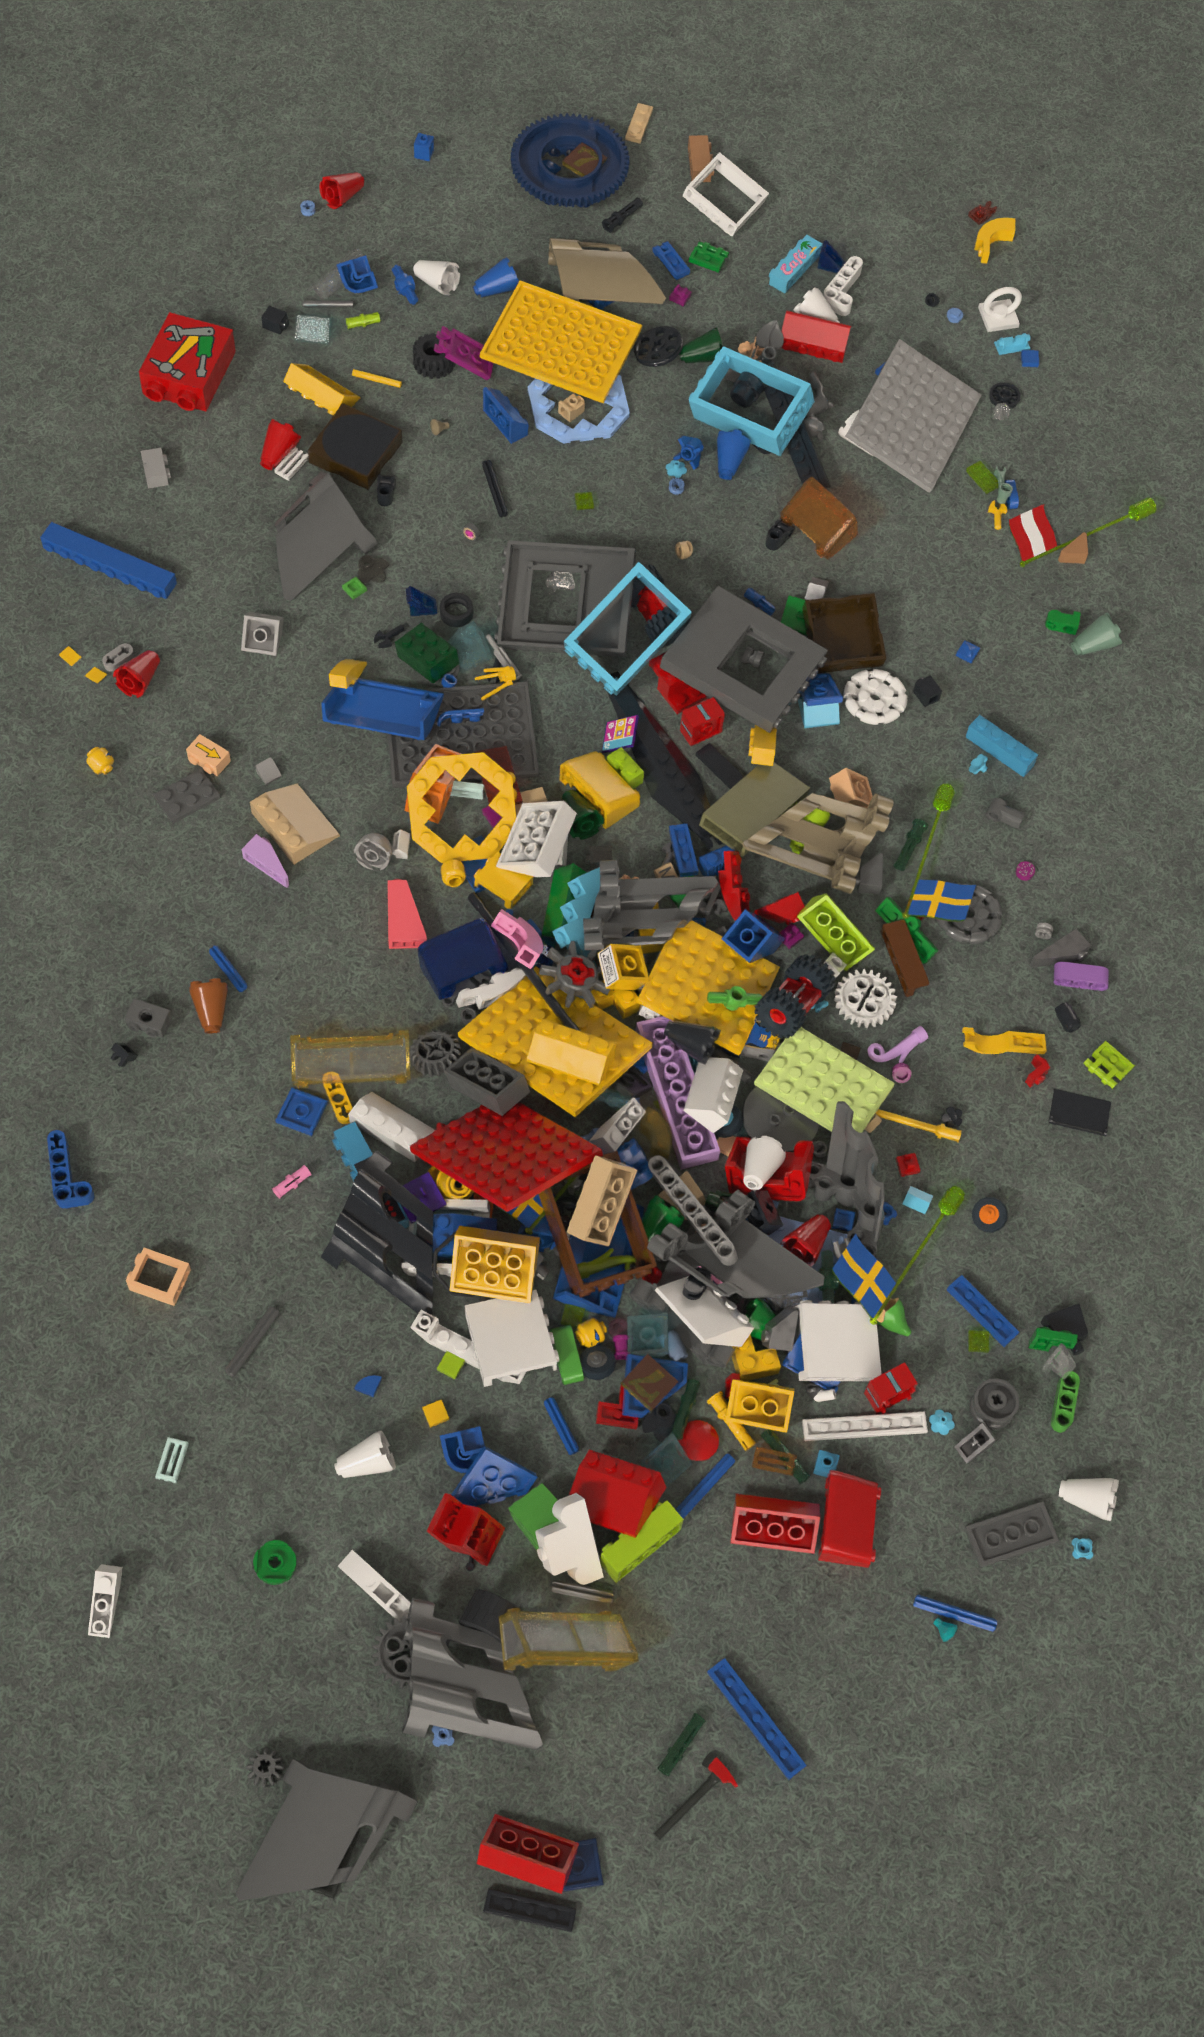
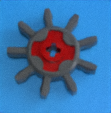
M571 941L568 947L569 955L563 957L552 947L547 956L557 964V967L541 965L539 974L554 976L555 982L547 986L545 993L549 995L561 989L568 994L565 1000V1007L567 1008L573 1003L574 996H583L589 1008H592L596 1002L591 993L593 989L606 995L610 991V989H606L605 983L597 980L598 976H603L601 967H596L592 962L598 950H591L588 956L585 957L577 954L575 941Z

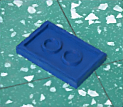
M830 673L817 674L814 679L808 681L807 689L804 692H800L807 707L843 702V696Z

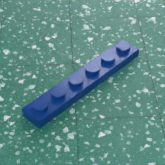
M725 1658L707 1671L708 1675L788 1780L807 1766Z

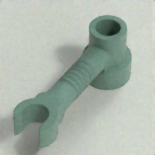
M996 466L994 475L998 479L999 486L996 500L1000 504H1005L1008 497L1011 496L1013 487L1005 483L1006 468L1004 467L1003 471H999Z

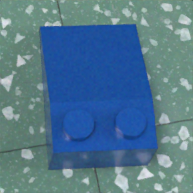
M455 1213L434 1214L433 1254L439 1245L457 1231L459 1225L497 1231V1219ZM455 1237L438 1252L437 1261L453 1260Z

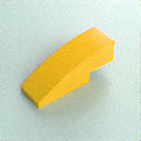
M353 659L340 661L329 673L330 686L347 689L350 684L354 685L367 666V662Z

